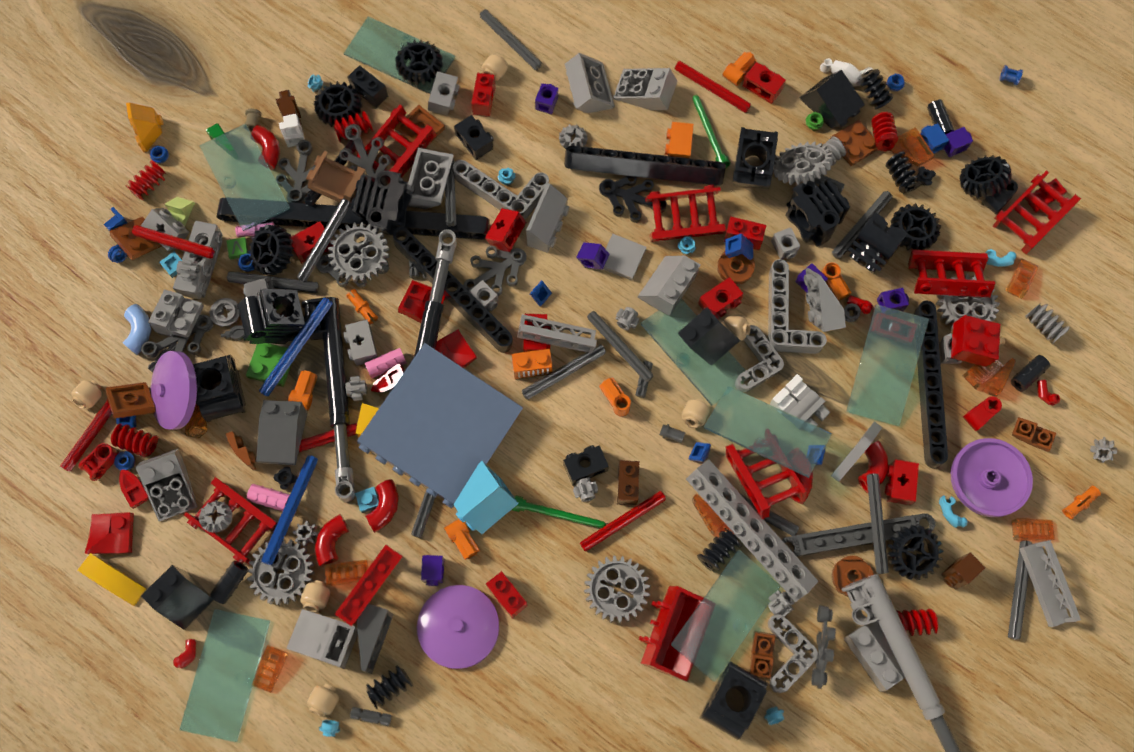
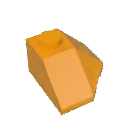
M130 102L126 103L128 119L136 134L137 144L143 152H147L162 134L161 125L164 124L162 116L158 115L154 108Z

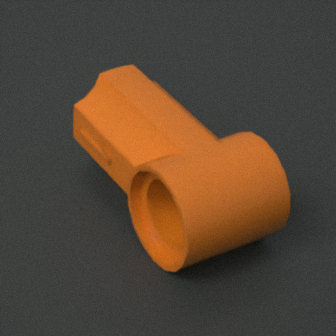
M744 52L734 64L730 63L726 67L722 76L738 86L743 81L746 73L756 63L754 55L751 52Z
M833 262L826 264L821 272L828 278L826 284L837 300L840 301L849 296L851 291L840 274L841 269L839 265ZM827 271H830L833 276L828 275Z
M306 370L301 371L295 389L290 392L288 401L302 402L306 411H308L313 400L312 392L318 377L317 374Z
M613 377L603 381L599 388L613 407L614 413L620 417L626 416L630 411V398L624 394ZM625 403L627 406L625 408H620L617 406V404Z
M460 519L444 527L449 538L456 544L465 560L472 558L480 552L475 541L470 536V531L466 524Z

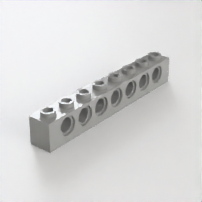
M709 459L686 478L691 486L795 602L809 593L818 580L769 525L761 519L760 515Z

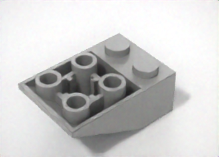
M670 68L623 69L613 99L649 110H668L677 79Z
M806 268L804 282L808 287L806 300L810 306V311H808L809 321L823 332L846 328L844 308L822 276Z
M179 449L142 461L136 466L158 521L198 507Z
M302 609L286 649L345 669L358 635V629L355 626L351 627L347 623Z

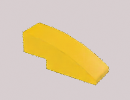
M91 553L77 570L133 606L136 605L141 595L147 590V588Z

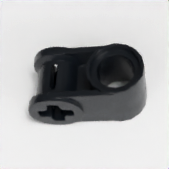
M1010 179V184L1006 186V190H1001L1000 194L995 193L993 197L991 195L987 196L982 203L994 214H997L1018 190L1016 181Z

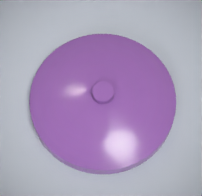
M180 351L165 352L157 361L151 380L150 394L155 405L154 416L163 428L169 430L181 429L188 423L193 414L197 397V380L193 364L189 357Z
M993 438L975 440L958 452L951 466V483L957 497L967 508L982 516L1003 517L1020 509L1030 497L1033 486L1031 468L1023 454L1005 441Z
M464 585L449 586L434 593L423 605L417 621V635L422 649L434 662L451 669H464L480 663L493 650L499 635V618L493 603L481 591Z

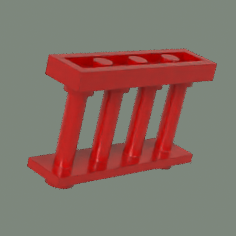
M400 104L392 110L390 117L365 146V150L369 155L372 140L376 137H380L385 141L390 136L404 146L406 151L402 156H398L385 145L379 149L380 152L389 155L391 160L395 162L391 170L385 169V171L400 173L402 179L414 164L418 148L426 149L437 134L428 124L425 128H420L405 117L407 112ZM400 122L418 134L413 142H409L394 131V128ZM376 140V145L380 146V142ZM374 161L372 167L377 170L379 163Z
M1047 170L1042 175L1038 173L1031 181L1032 185L1005 212L1001 210L994 218L997 220L993 225L994 228L1002 222L1024 240L1025 246L1021 251L1026 255L1081 200L1076 194L1071 199L1065 198L1045 182L1044 179L1049 174ZM1039 186L1059 202V206L1062 208L1059 211L1051 209L1034 195L1032 191ZM1027 198L1048 216L1049 221L1046 224L1044 222L1041 223L1024 209L1020 203ZM1015 210L1036 228L1037 233L1034 236L1027 234L1007 216Z
M715 185L704 186V189L660 194V191L650 192L646 196L645 202H652L656 228L650 234V242L682 239L686 236L700 237L723 234L726 231L725 224H719V221H717L714 195L721 191L720 187L715 188ZM707 196L710 223L707 226H701L699 223L696 197ZM689 198L692 222L690 228H683L681 226L678 199ZM660 201H671L674 225L672 230H665L663 228Z
M912 250L908 267L909 269H918L920 276L917 279L914 294L990 298L996 283L995 281H985L983 272L988 261L987 253ZM926 269L937 270L938 278H928ZM945 270L956 271L957 279H947ZM964 271L974 272L976 280H966Z
M769 429L765 430L764 441L741 451L739 449L736 450L733 444L726 446V458L761 519L769 517L771 505L795 495L799 497L801 502H804L808 492L803 481L800 482L778 446L777 437L772 435ZM769 448L773 454L772 457L751 466L745 465L743 462L744 457ZM776 463L779 464L783 471L760 482L754 481L752 473ZM785 479H788L793 487L769 498L764 497L761 493L762 489Z
M215 477L211 481V484L216 487L213 490L215 492L207 502L218 501L220 497L223 498L227 495L231 498L228 501V506L232 512L240 506L246 510L243 518L223 540L216 532H208L200 525L198 516L201 509L194 517L187 512L184 516L189 519L187 523L197 530L200 527L235 554L233 558L236 561L249 564L251 560L246 556L266 531L269 532L270 529L275 530L277 523ZM257 518L261 521L260 527L239 552L231 544L250 520Z
M385 545L341 604L335 615L352 627L403 556L388 545Z

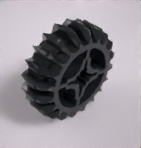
M421 39L420 42L414 40L412 44L407 42L406 47L401 46V51H398L395 58V66L398 74L402 76L404 81L408 80L409 84L415 82L417 86L421 82L425 85L426 81L431 83L432 78L435 79L437 71L441 72L443 59L440 50L436 49L434 44L430 45L429 41L423 43ZM431 58L433 62L431 65H428L429 59ZM410 60V65L407 67L406 62Z
M338 81L335 85L330 82V86L324 85V90L318 89L319 95H315L314 110L319 120L323 121L325 125L329 123V126L333 127L336 119L341 124L343 117L348 122L349 115L355 119L356 113L361 114V96L356 88L354 89L351 84L347 86L345 81L341 85ZM350 99V100H351V104H350V106H347V104H348L347 101ZM329 103V108L325 110L326 104Z
M985 155L984 158L978 157L977 160H971L970 164H965V168L961 169L959 178L961 188L965 194H969L970 197L975 196L977 199L981 196L985 199L990 195L993 197L995 193L1000 194L1001 190H1006V186L1010 184V179H1012L1011 167L1000 156L996 158L994 155L990 157Z
M916 203L913 206L910 204L905 207L902 206L894 213V217L890 221V227L900 228L907 233L906 238L900 245V247L906 246L907 251L910 248L913 250L928 249L932 244H935L940 235L941 225L938 224L939 218H934L936 213H930V208L924 209V204L920 207ZM902 221L905 223L906 230L903 228Z
M265 225V227H260L259 231H255V236L251 237L253 241L249 244L251 249L248 251L251 254L249 257L252 261L251 265L255 267V270L265 275H277V273H282L284 269H287V264L291 263L290 257L294 256L291 254L292 250L295 249L291 246L294 241L290 239L291 234L287 233V230L277 225Z
M911 525L910 529L905 526L903 527V533L896 531L898 537H891L894 544L888 545L892 551L887 553L888 556L893 557L889 560V563L894 565L893 570L899 571V575L902 577L906 575V578L910 580L913 577L916 580H920L921 576L928 578L927 572L935 574L933 568H940L939 564L936 563L938 560H943L939 554L944 552L943 549L938 548L942 544L941 541L936 540L938 536L934 533L932 534V530L925 529L921 525L918 527ZM911 539L910 544L904 546L906 542ZM923 540H925L927 543L928 552H926L924 549L925 543H923ZM914 550H916V551H918V552H920V553H922V554H918V553H917L916 555H915V554L913 555V553H910V552H908V551H913V552H914ZM902 552L906 554L907 566L903 562ZM926 559L924 563L919 566L920 562Z

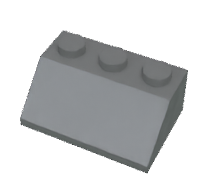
M578 53L565 63L566 75L573 95L574 106L577 110L592 113L615 107L603 62Z
M418 148L407 189L413 193L408 206L428 209L441 205L454 158L453 154Z
M546 183L526 229L527 246L548 253L550 247H554L556 232L561 231L563 225L562 218L567 216L570 206H567L568 198L549 183Z
M685 255L665 256L638 295V298L670 316L696 278L701 264Z
M878 621L862 625L843 638L880 692L887 691L905 678Z

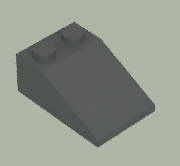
M263 400L259 416L257 463L296 465L307 418V411L302 402Z
M372 604L366 606L357 621L361 670L370 674L373 673L394 616L389 610Z

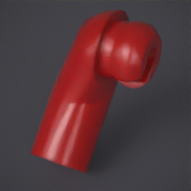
M849 295L846 302L847 304L858 305L863 314H869L873 309L870 301Z
M1047 380L1037 381L1039 398L1051 406L1058 404L1060 396L1048 391Z
M196 639L185 641V651L173 660V665L176 668H185L195 660Z

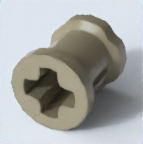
M250 108L245 111L247 118L243 128L252 132L253 128L259 125L262 113L257 109Z

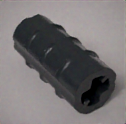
M939 99L928 104L927 109L933 124L938 123L945 135L955 131L943 100Z
M1042 355L1036 356L1019 373H1016L1011 379V384L1016 390L1020 392L1025 391L1050 367V362Z
M234 560L210 593V597L220 604H226L249 570L246 565Z

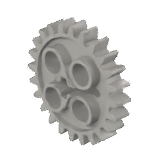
M808 142L805 145L799 143L797 147L792 145L791 149L785 148V152H779L780 156H776V160H774L773 171L775 177H778V181L783 180V183L789 181L790 185L794 182L797 185L800 182L807 184L808 180L814 182V178L821 179V174L826 175V171L831 170L833 155L831 149H828L827 145L822 146V143L816 145V142H813L811 145Z
M361 222L360 227H357L356 223H353V228L346 225V231L340 228L341 234H334L336 241L330 240L333 247H328L329 252H331L328 257L332 260L330 262L331 266H335L334 271L336 273L339 272L341 278L346 275L347 281L353 277L355 283L358 278L364 283L365 277H368L371 281L372 274L378 277L377 270L384 271L381 265L388 264L384 258L390 257L386 253L389 251V247L386 246L388 242L386 239H383V233L378 234L375 228L372 230L370 224L365 228L363 222ZM360 237L365 238V240L362 243L356 242L357 239ZM343 249H350L347 254H342ZM370 251H376V254L373 257H368V253ZM356 262H361L359 268H353V265Z
M968 274L965 275L966 280H976L975 275L972 279H970ZM991 294L990 298L936 296L939 299L936 305L941 306L937 312H943L940 318H947L948 320L945 324L952 323V329L953 323L964 315L992 322L997 318L995 315L999 312L997 307L1000 303L995 302L998 298L997 295Z
M284 539L277 553L279 555L278 562L266 565L261 562L265 550L259 547L260 554H253L256 560L249 561L253 568L248 569L252 576L247 578L248 581L254 582L249 586L251 589H256L254 595H261L260 600L262 601L268 598L269 604H272L275 600L278 606H280L282 600L288 605L289 598L296 602V595L302 596L303 592L301 590L305 588L306 583L313 582L309 575L315 574L314 571L309 570L310 567L314 566V563L308 562L312 556L310 554L305 555L307 549L302 548L300 550V543L294 546L293 540L290 539L286 543ZM298 560V566L291 570L290 563ZM282 569L285 570L283 574H282V573H280V574L277 573L278 570H282ZM271 574L272 580L265 584V576ZM290 579L291 586L288 589H283L284 581Z
M613 556V561L611 562L606 557L605 564L598 561L599 568L592 566L591 569L594 574H587L591 581H585V585L590 587L584 590V593L590 594L586 601L593 602L589 607L590 609L597 608L595 615L603 613L602 620L610 616L611 623L614 617L617 618L619 623H621L622 617L629 621L630 614L635 618L637 617L635 610L643 611L640 604L647 605L648 603L643 598L650 596L649 593L645 592V590L650 588V585L644 584L649 578L641 576L645 570L638 571V563L634 566L631 565V558L626 563L624 562V556L621 557L620 561H617L616 556ZM615 571L618 578L616 580H609L607 573ZM631 579L635 581L636 587L628 589L625 586V582ZM603 580L613 587L620 585L621 591L632 594L634 597L630 598L620 591L615 594L614 588L603 585L600 581ZM606 589L609 592V597L606 599L600 598L598 591ZM617 599H626L627 607H618Z

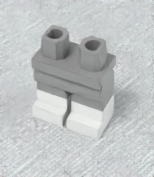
M797 374L772 399L770 406L795 425L798 430L803 428L808 433H811L818 426L811 418L816 415L823 421L830 414V411L823 405L825 400L811 390Z

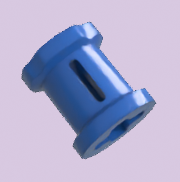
M1005 65L1000 74L999 81L1006 80L1017 86L1022 77L1023 70H1014Z

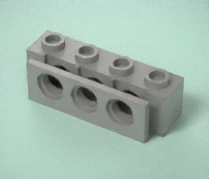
M195 221L189 241L212 247L215 250L213 258L209 259L185 251L182 260H185L186 257L195 258V261L198 262L197 264L201 265V272L198 278L192 279V282L182 280V277L177 274L173 289L184 297L201 299V297L205 298L223 241L222 232L216 224Z

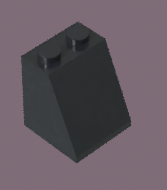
M842 69L824 77L799 97L813 112L820 113L824 122L830 128L837 126L841 128L848 123L847 119L849 117L853 118L861 112L859 109L865 105Z
M708 307L678 332L689 348L711 366L741 341L718 313Z
M171 565L141 595L156 612L183 630L214 601L210 597L211 595L188 572L174 565Z

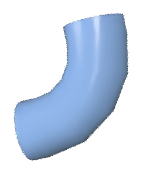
M133 304L124 313L125 319L131 324V331L122 343L134 354L138 355L141 352L142 345L149 341L151 325L148 322L149 317L143 308L138 304Z

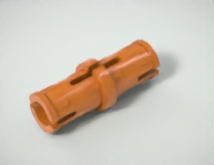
M356 289L351 290L355 297L353 298L350 293L346 297L355 306L356 312L361 313L370 325L374 323L370 316L376 322L378 316L371 310L369 303L362 299Z
M1091 486L1082 495H1077L1074 501L1062 510L1063 514L1067 518L1073 519L1082 510L1088 509L1090 503L1101 496L1100 490L1095 486Z

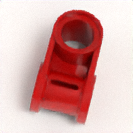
M990 396L967 412L963 418L976 432L1001 410L1002 403L997 397Z
M107 443L99 444L87 457L81 460L78 467L89 475L91 481H96L114 464L119 451ZM109 450V455L105 457V453Z

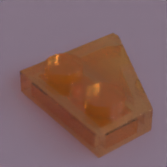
M916 127L898 136V141L891 150L894 154L904 151L906 155L902 158L908 157V162L917 167L934 159L935 156Z

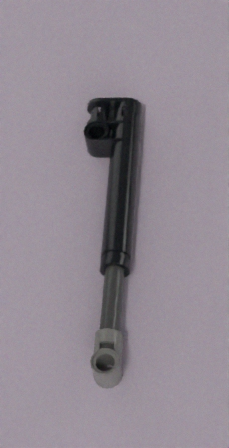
M443 230L439 235L434 280L430 299L425 302V311H423L414 357L424 343L434 349L436 348L444 305L441 304L449 264L452 263L457 245L455 233L451 230ZM447 237L453 239L449 244L443 242Z
M325 297L333 304L309 339H323L330 427L334 428L337 461L335 493L341 501L348 503L354 500L356 491L354 489L353 469L350 468L346 426H349L350 422L345 387L346 375L340 306L338 298ZM323 298L309 299L301 303V307L305 309V316L303 317L305 323ZM344 488H350L348 495H341V491Z

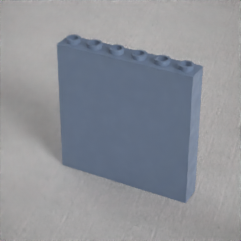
M424 343L358 438V448L367 454L372 452L376 455L375 459L384 465L389 463L393 466L392 470L401 476L403 474L410 477L409 481L417 487L421 484L427 488L426 492L434 498L438 495L444 499L442 503L452 509L455 507V501L481 461L485 464L488 463L523 407Z

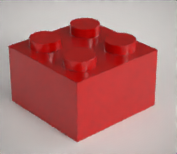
M967 315L953 323L951 358L985 367L999 360L1001 324Z

